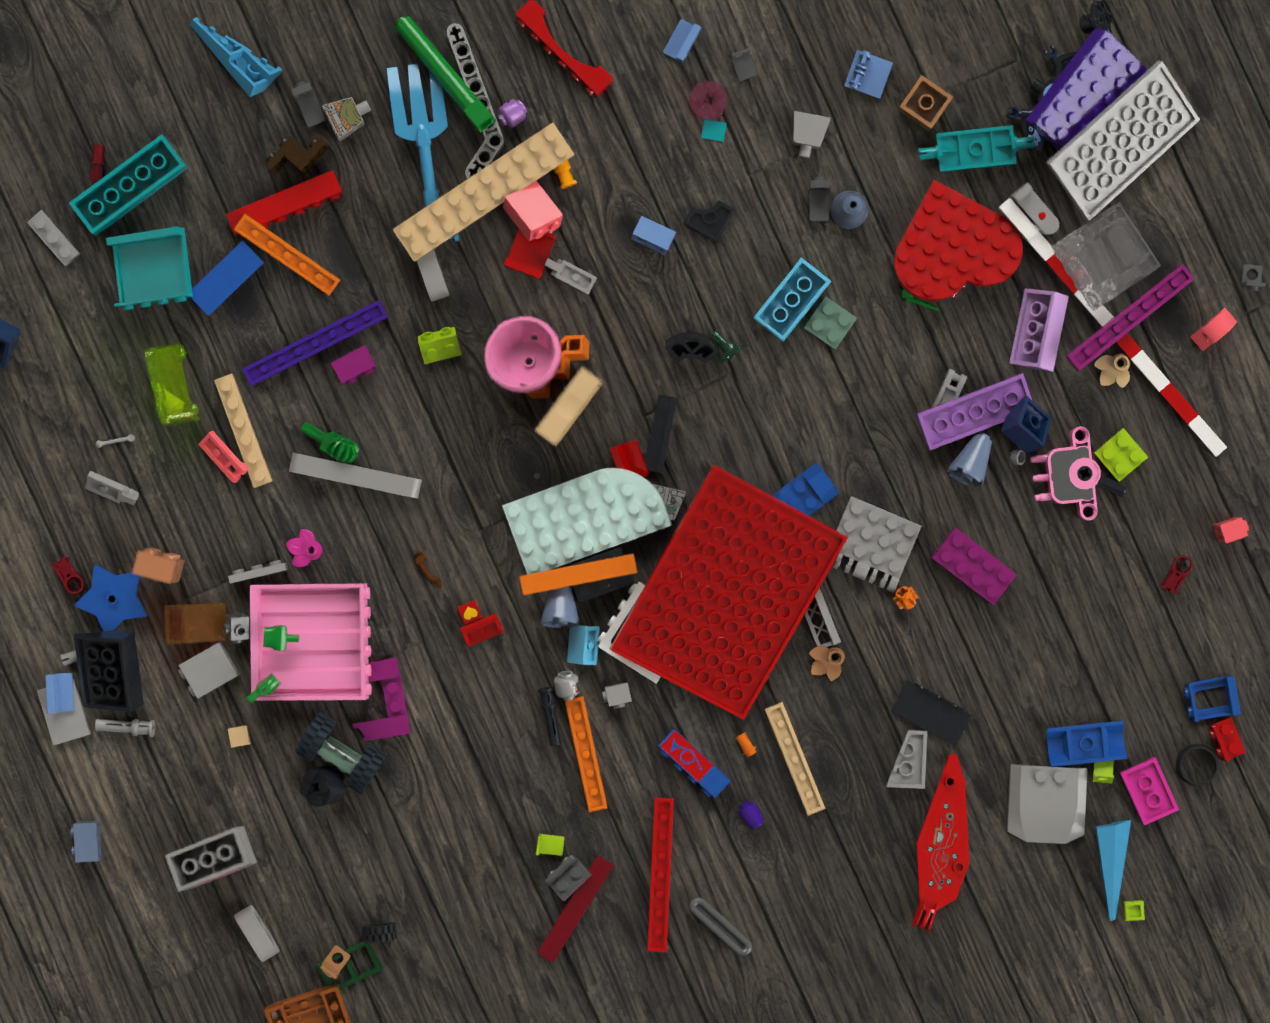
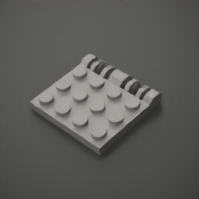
M850 496L837 527V531L846 535L848 539L836 558L833 568L837 569L840 566L843 555L849 557L844 568L845 573H849L853 561L856 560L857 563L852 576L865 580L870 567H872L873 571L868 582L873 584L878 570L882 571L884 576L879 583V587L884 588L889 575H891L886 590L894 593L922 526Z

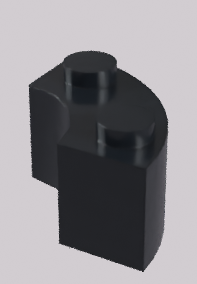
M683 332L665 341V349L677 362L684 358H696L706 363L719 352V343L702 333Z

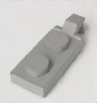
M548 258L544 264L545 267L552 270L551 275L555 276V278L589 295L597 279L592 274L565 260L558 259L555 262Z
M90 471L87 476L85 489L119 504L120 502H127L134 505L139 497L137 491L100 474Z

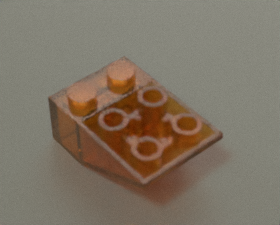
M226 602L164 605L166 644L227 641L222 632V626L225 624Z

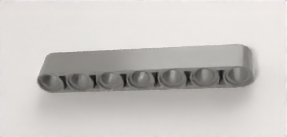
M292 453L289 472L417 499L422 480L297 453Z

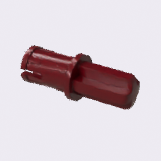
M93 144L92 161H90V164H92L90 181L92 183H97L102 179L103 166H105L104 145Z

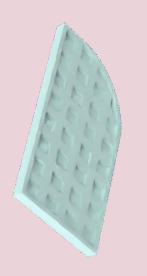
M621 468L600 469L502 505L527 575L551 570L672 525L663 498L658 490L641 475Z

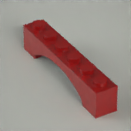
M529 0L516 13L518 18L516 22L523 29L527 27L531 31L530 36L537 43L541 41L545 45L543 47L550 56L554 54L559 59L557 61L563 69L568 68L572 72V78L578 83L581 81L586 86L584 89L591 96L595 95L598 98L614 82V78L601 65L598 68L588 66L568 55L549 33L544 21L545 10L535 0Z

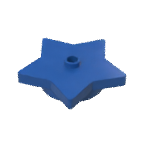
M94 565L91 589L75 604L76 607L95 615L103 632L115 631L125 619L148 616L147 611L137 596L140 575L132 574V572L115 575L99 565ZM111 595L115 596V602L113 603L109 599Z

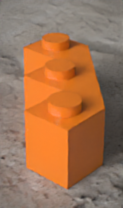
M584 335L565 336L560 340L561 361L557 373L552 380L570 379V361L589 360L590 342ZM551 381L544 387L536 391L527 392V394L532 399L550 398Z

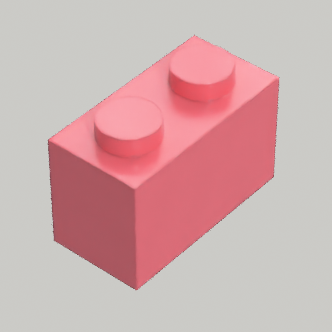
M1233 517L1212 525L1218 543H1229L1248 536L1247 531H1249L1246 520H1242V517Z

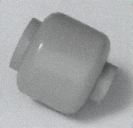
M572 671L559 672L558 676L554 679L555 693L565 701L573 700L580 692L579 678Z

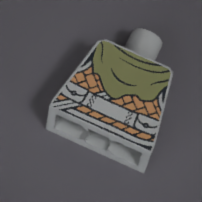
M352 97L322 106L339 141H342L363 126L365 122L361 115L371 111L367 100L356 105Z

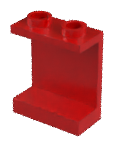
M518 229L504 266L541 280L545 269L544 264L549 258L556 240V235L553 234L554 231L550 230L541 238L528 241L520 229Z

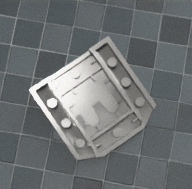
M1010 764L1007 831L1026 842L1065 844L1084 836L1087 768Z

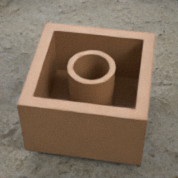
M921 75L898 108V111L929 132L953 96Z

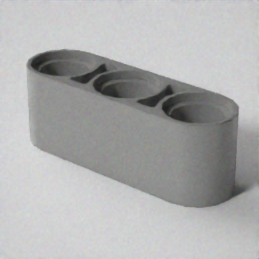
M433 249L417 260L431 302L450 296Z
M252 905L234 914L239 927L262 962L280 952L276 942Z

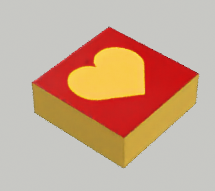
M476 600L458 607L465 625L483 618Z

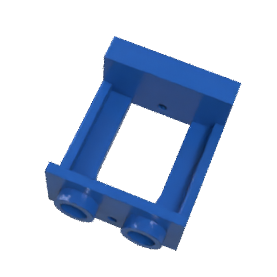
M1229 675L1185 683L1186 688L1183 689L1184 697L1189 702L1187 714L1192 721L1198 722V720L1241 714L1234 676ZM1225 686L1228 705L1207 709L1196 708L1194 694L1197 691Z

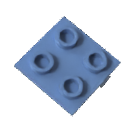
M857 50L844 86L880 99L893 62L870 55L868 51L863 50L862 52Z

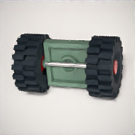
M320 712L302 737V740L295 749V753L310 763L317 754L321 755L323 760L332 762L340 771L349 773L350 776L345 785L361 795L387 754L370 744L363 756H361L332 736L329 737L337 722Z

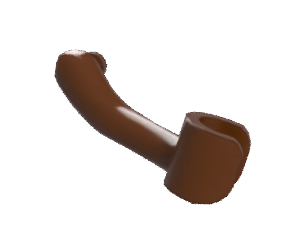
M422 551L416 553L413 556L416 564L430 582L441 588V580L433 576L423 562L427 559Z

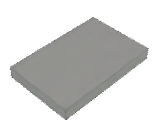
M73 679L74 711L48 714L46 688L37 690L53 745L91 734L75 679Z

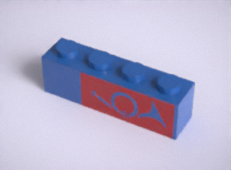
M675 728L658 744L660 747L659 752L666 758L670 756L675 761L673 765L680 771L684 769L689 774L687 778L694 784L698 782L703 787L701 790L708 797L712 795L716 798L730 782V779Z

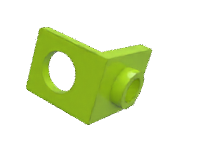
M1114 760L1094 762L1093 782L1112 784L1114 779Z
M539 834L536 855L542 853L562 856L565 837Z

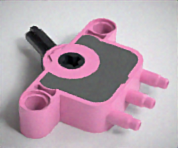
M1076 427L1069 434L1070 447L1052 449L1045 455H1036L1030 458L1032 463L1045 462L1046 474L1033 476V482L1047 481L1048 493L1035 495L1034 498L1035 501L1052 500L1058 504L1076 503L1080 519L1093 520L1097 516L1095 489L1100 487L1122 497L1127 487L1104 477L1105 473L1101 472L1099 465L1092 460L1089 431L1084 427ZM1077 430L1082 431L1084 434V438L1081 441L1075 438ZM1086 469L1087 477L1081 478L1082 475L1079 472ZM1086 506L1092 510V514L1089 517L1083 515V509Z

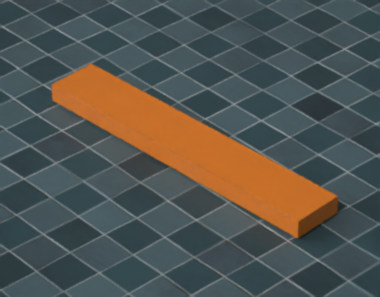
M247 214L242 216L234 228L240 235L330 296L340 282V279Z
M634 554L523 575L520 576L523 595L633 574L637 573Z
M584 696L575 697L573 700L565 701L588 811L593 812L607 809Z

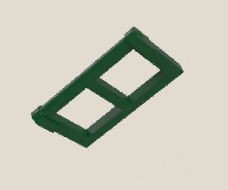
M362 941L344 950L349 954L365 946L375 967L357 975L350 960H348L346 966L352 978L338 984L340 990L383 970L371 943ZM337 953L332 956V960L335 961L341 957L343 958V955ZM324 960L317 962L316 965L326 985H333L330 977L325 975L320 968Z

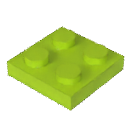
M1124 428L1093 453L1117 482L1124 479L1148 458Z

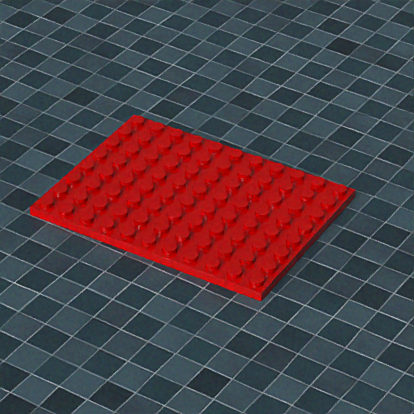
M713 464L613 641L610 650L744 720L848 537Z

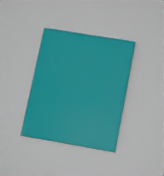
M704 119L701 138L724 142L727 123Z

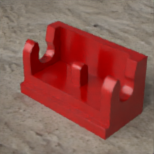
M497 613L460 628L469 647L504 633Z

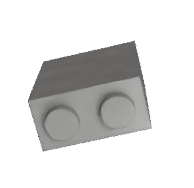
M222 642L213 645L179 665L181 677L184 680L187 679L190 685L188 689L192 696H196L197 699L240 675Z

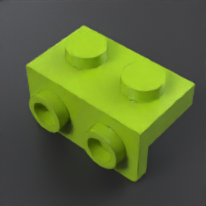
M445 327L440 331L425 332L418 336L424 364L462 355L455 327Z

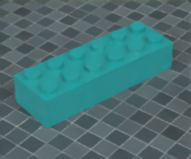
M160 135L69 204L91 234L97 236L187 170L188 167L164 135Z

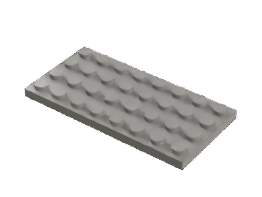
M1157 61L1046 163L1085 220L1090 221L1200 119L1164 63Z

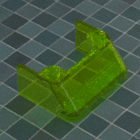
M173 344L145 349L146 362L161 425L171 427L200 420L199 416H196L199 415L197 404H193L192 400H190L183 369V358H186L184 346Z

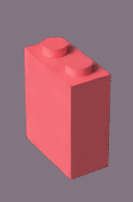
M537 181L521 191L518 190L506 196L504 200V210L528 241L535 238L539 239L546 232L554 231L561 225L563 214Z

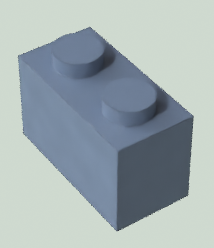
M100 821L74 823L73 827H71V838H74L72 857L75 858V862L101 860Z

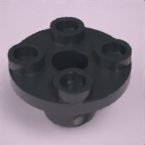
M1102 0L1093 2L1090 6V14H1082L1080 17L1079 25L1082 32L1091 35L1094 29L1098 28L1107 30L1112 35V13L1107 12Z

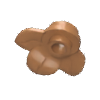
M818 646L809 652L810 656L815 659L811 667L812 675L827 674L830 681L839 677L841 674V664L845 659L844 652L840 648L833 647L829 649L825 646ZM834 653L838 654V658L835 660L831 658Z

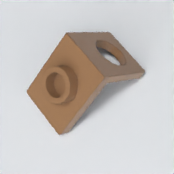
M335 945L322 962L320 968L325 975L336 979L351 955ZM334 953H341L343 955L341 963H335L332 960Z

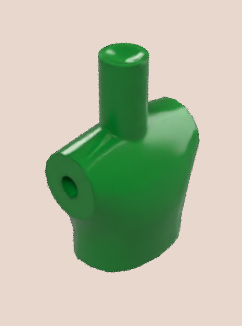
M285 625L264 627L263 647L284 651L286 650L287 642H299V635L287 634V626Z
M271 673L256 685V689L246 698L252 703L260 695H268L274 692L281 683Z

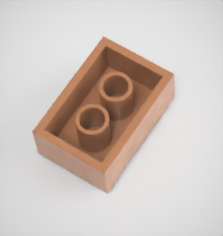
M144 548V550L137 553L132 574L169 584L177 583L180 581L185 560L180 559L181 555L171 552L162 554L160 549Z

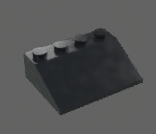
M118 630L74 634L83 707L132 712L144 705L135 632Z

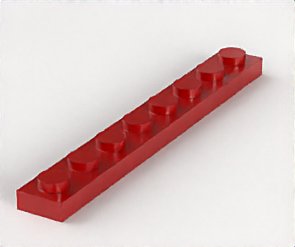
M655 797L647 949V951L667 952L674 798Z

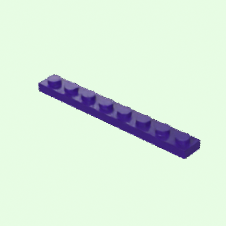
M378 300L243 368V371L250 385L253 386L389 317L381 301Z

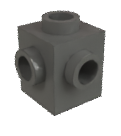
M244 613L224 615L225 624L222 626V632L225 638L229 639L232 643H242L243 640L249 639V616Z

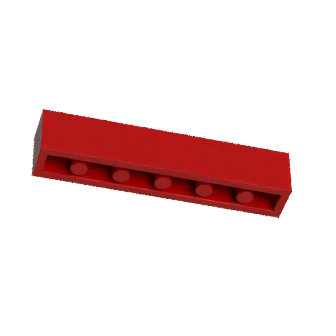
M332 170L226 215L234 235L245 238L234 230L244 214H247L265 228H269V224L276 222V224L282 223L290 215H294V217L305 213L304 210L307 208L316 209L321 207L324 201L329 200L333 202L338 200L343 191L335 172Z

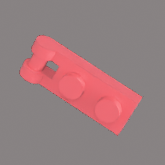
M214 431L209 432L198 444L232 482L237 483L241 475L248 471V466L233 454Z

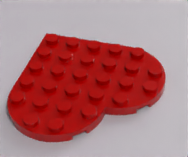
M933 180L896 249L894 269L899 283L909 294L925 301H938L954 296L963 288L966 282L974 286L990 287V285L1003 283L1009 279L1021 262L1023 254L1022 240L1018 230L1007 218Z

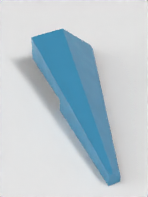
M199 18L192 19L191 27L249 97L263 92L281 74L282 69L280 67L274 68L267 64L265 58L259 59L252 55L250 49L227 35L225 37L215 32L216 29L214 27L208 28L201 24Z
M1131 820L1094 826L1109 921L1116 919Z

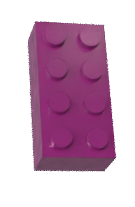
M953 528L930 557L991 605L997 602L1017 576L1016 573L957 528Z

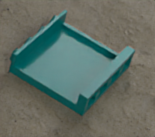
M171 227L106 238L107 246L113 247L119 303L114 304L115 307H122V310L134 309L135 305L143 308L150 307L151 303L157 302V305L169 304L168 300L184 302L187 297H193L184 228Z

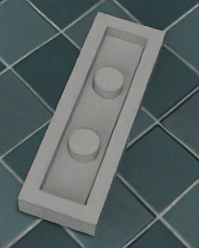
M40 210L27 222L64 266H67L80 255L78 250L43 210Z
M281 560L270 562V566L264 568L260 564L252 566L251 571L244 572V569L232 571L233 575L228 576L230 583H235L288 570L287 562L281 563Z

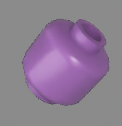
M510 99L498 109V119L503 126L507 125L513 128L526 119L525 113H527V110L520 100Z

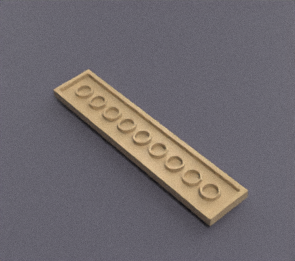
M551 123L395 227L393 231L415 262L504 203L506 196L518 190L521 191L575 154L555 124Z

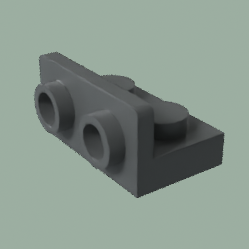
M571 855L563 859L561 865L548 874L545 883L565 901L592 874L578 858Z

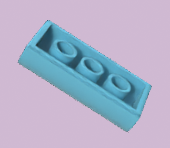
M800 258L753 319L777 339L784 342L831 283V280L803 258Z

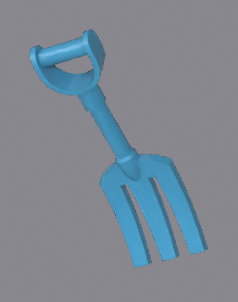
M418 64L408 65L413 124L408 125L398 68H387L395 134L403 139L416 141L424 184L425 207L439 199L430 145L431 139L439 136L448 127L443 86L429 71L434 121L429 122ZM457 233L450 239H455V242L459 241V234Z

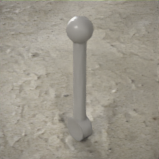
M129 434L127 437L108 441L98 440L95 445L101 448L103 445L117 442H133L135 436Z

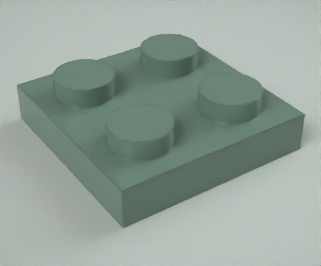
M825 297L804 329L835 350L857 318L828 297Z

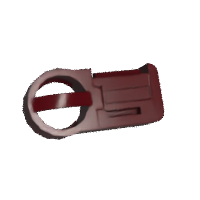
M1179 555L1175 557L1170 567L1171 570L1163 581L1164 584L1160 583L1162 588L1172 594L1177 593L1193 567V563L1188 556ZM1183 558V559L1181 560L1180 564L1178 565L1177 569H1176V563H1177V561H1178L1179 559ZM1188 559L1190 562L1189 568L1184 572H1180Z
M64 556L60 561L54 562L52 566L63 582L65 589L71 594L79 595L86 588L85 580L76 572L68 560L70 558ZM75 578H77V579H79V580L81 581V587H80V585L78 584V582L76 581ZM70 581H72L75 587L77 588V592H73L70 590Z

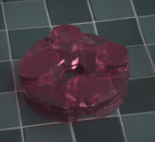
M703 81L697 84L691 91L689 104L696 116L706 120H713L721 116L725 111L728 97L725 89L716 81ZM708 95L714 98L712 105L704 104L705 96Z

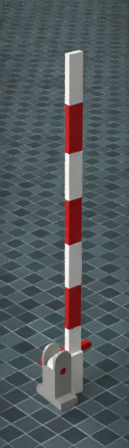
M1029 183L1022 185L998 209L1018 230L1021 239L1024 238L1103 327L1114 317L1043 237L1042 234L1050 235L1055 233L1059 228V221L1032 190L1033 188ZM1128 333L1116 341V344L1215 457L1227 448Z

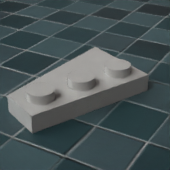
M907 730L886 787L925 789L927 731Z

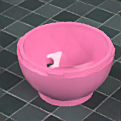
M517 317L506 320L498 325L485 348V363L491 378L498 385L516 393L536 391L548 384L557 373L561 361L560 343L551 327L533 317ZM537 336V340H532V337ZM532 359V364L527 365V361Z

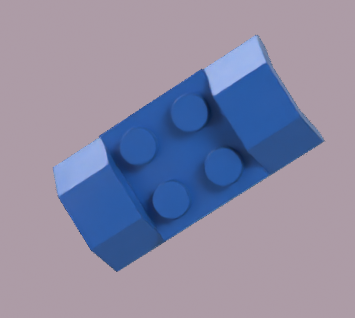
M815 463L772 496L807 515H811L838 495L839 492L823 469Z
M1124 721L1046 728V744L1050 767L1127 759L1123 736Z

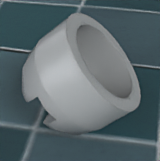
M1017 449L1010 452L1011 457H1009L1011 463L1015 465L1024 464L1026 454L1023 450Z

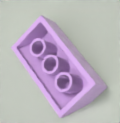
M1025 288L1010 364L1045 371L1054 370L1069 296L1053 291Z

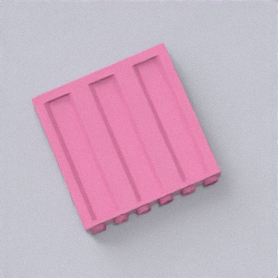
M367 583L250 585L251 693L256 689V685L271 673L281 683L274 692L268 695H260L255 701L369 699V695L372 693V686L369 684L371 665L368 664V657L371 656V646L368 645V638L371 636V627L368 626L371 609L368 607L367 599H370V588L367 587ZM285 625L287 626V634L299 635V642H287L286 650L284 651L263 647L264 627Z

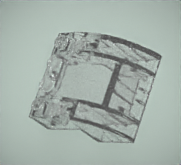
M1120 202L1051 246L1054 255L1060 259L1065 272L1071 276L1075 282V287L1082 293L1086 304L1093 311L1161 266Z

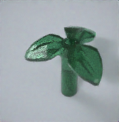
M715 331L712 334L724 349L726 355L723 359L717 361L718 363L732 360L733 356L741 351L744 341H741L740 345L736 347L734 344L728 343L719 331Z

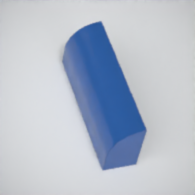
M242 241L192 289L193 297L190 298L209 316L264 262Z

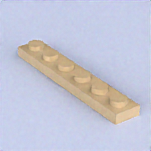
M229 374L214 380L244 463L248 466V474L253 487L256 488L273 482L234 375Z

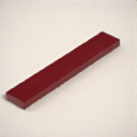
M597 855L588 869L592 875L573 893L538 949V954L552 963L555 961L614 864Z

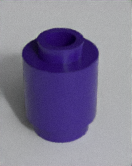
M747 800L739 805L740 810H738V814L751 830L764 823L763 815L754 801L749 802Z

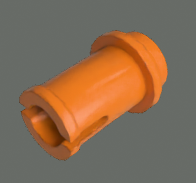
M746 732L735 738L744 752L743 755L747 758L756 753V746L753 747Z

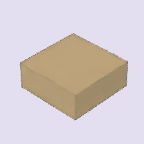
M248 725L228 728L231 748L251 744Z

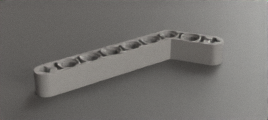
M454 23L447 28V36L464 83L469 89L474 83L481 85L480 90L473 93L480 101L487 103V109L495 119L494 125L483 131L485 140L466 168L465 175L469 179L472 176L470 171H475L478 167L475 164L476 162L485 168L495 161L504 147V139L464 29L460 24ZM453 30L459 32L458 35L461 42L457 43L455 36L452 35ZM461 47H465L468 50L464 56L457 54L458 49ZM467 65H472L474 71L471 74H466L464 68ZM493 137L500 138L501 142L498 146L490 144V140ZM483 153L489 154V161L481 162L480 155Z

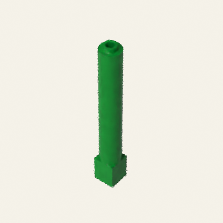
M409 16L399 18L395 26L396 31L463 110L480 133L495 122L493 115L479 98L474 95Z

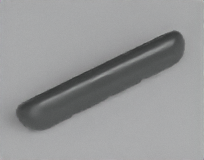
M700 897L693 898L690 901V912L736 954L746 956L751 952L752 944L750 940L707 901Z

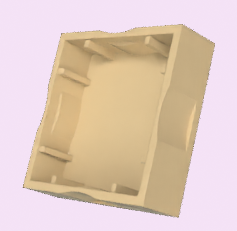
M581 368L536 431L557 446L602 386L601 381L584 368Z

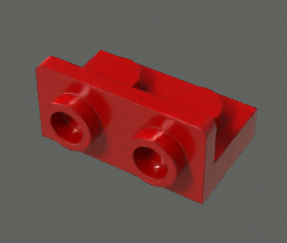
M1232 717L1209 725L1211 730L1208 733L1211 740L1216 742L1218 748L1215 751L1219 759L1228 762L1230 759L1245 753Z

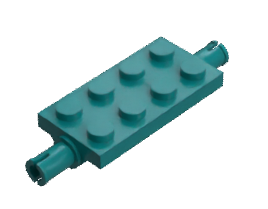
M1013 125L936 133L937 145L929 148H918V154H920L919 160L936 158L939 163V172L1017 164L1016 152L1019 149L1035 148L1034 136L1017 138L1014 136Z

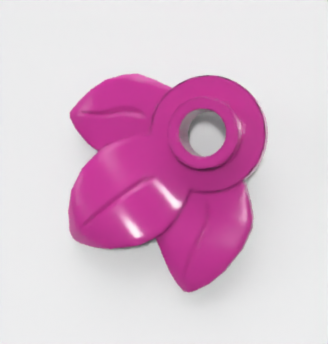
M306 529L300 530L299 538L290 539L286 543L288 551L294 555L292 565L296 567L307 566L311 560L318 559L322 554L321 544L315 541L314 534ZM311 547L314 548L313 554L310 552Z

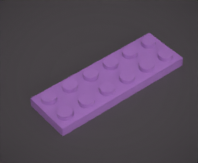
M1022 373L917 413L916 417L928 450L938 448L1004 422L1005 417L1024 396L1027 395L1032 400L1024 375Z

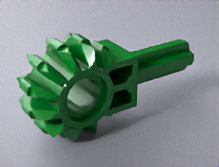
M307 422L302 425L301 432L321 443L319 449L334 459L351 463L357 458L359 446L354 441L334 431L325 433Z

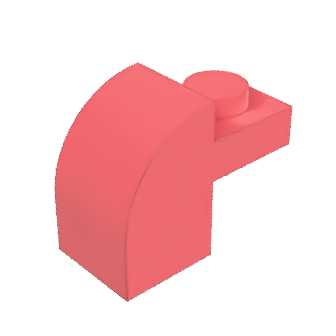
M1224 308L1214 315L1203 327L1193 333L1191 339L1204 351L1229 332L1237 321Z

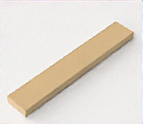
M783 702L765 708L807 815L809 816L824 810L825 806Z

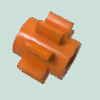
M904 586L896 591L897 597H894L893 600L900 610L902 608L909 610L916 605L915 600L919 597L912 587Z

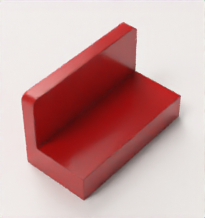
M636 439L610 448L616 468L630 470L642 477L649 475L647 465Z

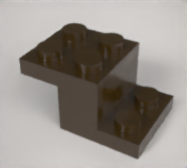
M290 136L288 139L284 138L279 144L280 149L276 153L273 152L266 159L268 163L265 166L274 174H277L289 160L307 175L330 148V145L320 136L319 139L315 138L309 145L310 149L306 150Z

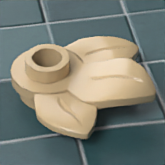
M1117 354L1114 357L1104 355L1094 363L1096 368L1102 370L1100 374V384L1102 386H1108L1116 382L1123 388L1129 382L1130 374L1128 369L1130 367V359L1125 354ZM1118 360L1123 361L1122 367L1117 365Z

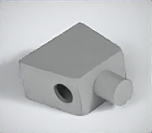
M798 111L794 112L793 144L800 146L799 157L810 158L811 149L820 148L831 118Z

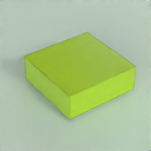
M1143 900L1123 901L1125 921L1145 920Z

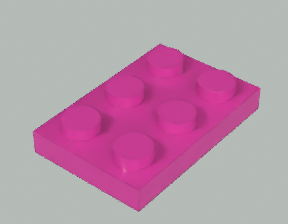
M1156 757L1119 772L1144 826L1179 810Z

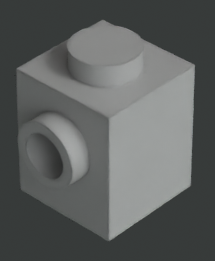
M628 682L606 686V691L602 692L604 703L608 702L609 707L613 706L614 709L625 707L624 703L632 702Z

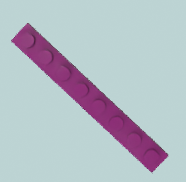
M1184 264L1180 265L1070 352L1066 358L1077 372L1080 371L1192 282L1194 277Z

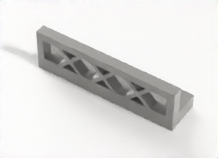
M819 588L814 597L816 601L814 608L807 609L812 611L810 616L808 611L804 615L817 647H828L841 643ZM817 606H818V609H819L820 613L817 612V611H815V609H816ZM814 613L822 616L823 621L820 627L812 624L811 618ZM821 630L828 633L831 641L822 645L818 639Z

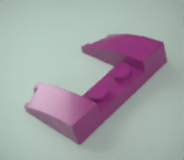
M398 658L368 662L371 665L369 682L382 681L388 717L353 723V728L360 729L365 736L362 739L363 741L410 734L411 729Z

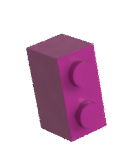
M366 345L331 363L341 383H347V385L358 381L357 377L362 374L366 377L374 373V368L377 367Z

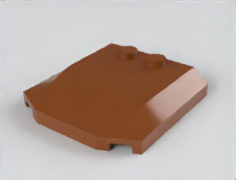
M338 984L327 985L275 1002L264 1009L269 1023H351Z

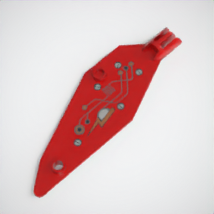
M954 753L948 756L916 843L919 905L912 926L916 927L918 925V928H925V931L928 932L931 929L937 910L957 899L970 863L965 779L958 757ZM949 778L952 779V783L950 785L947 784V779Z

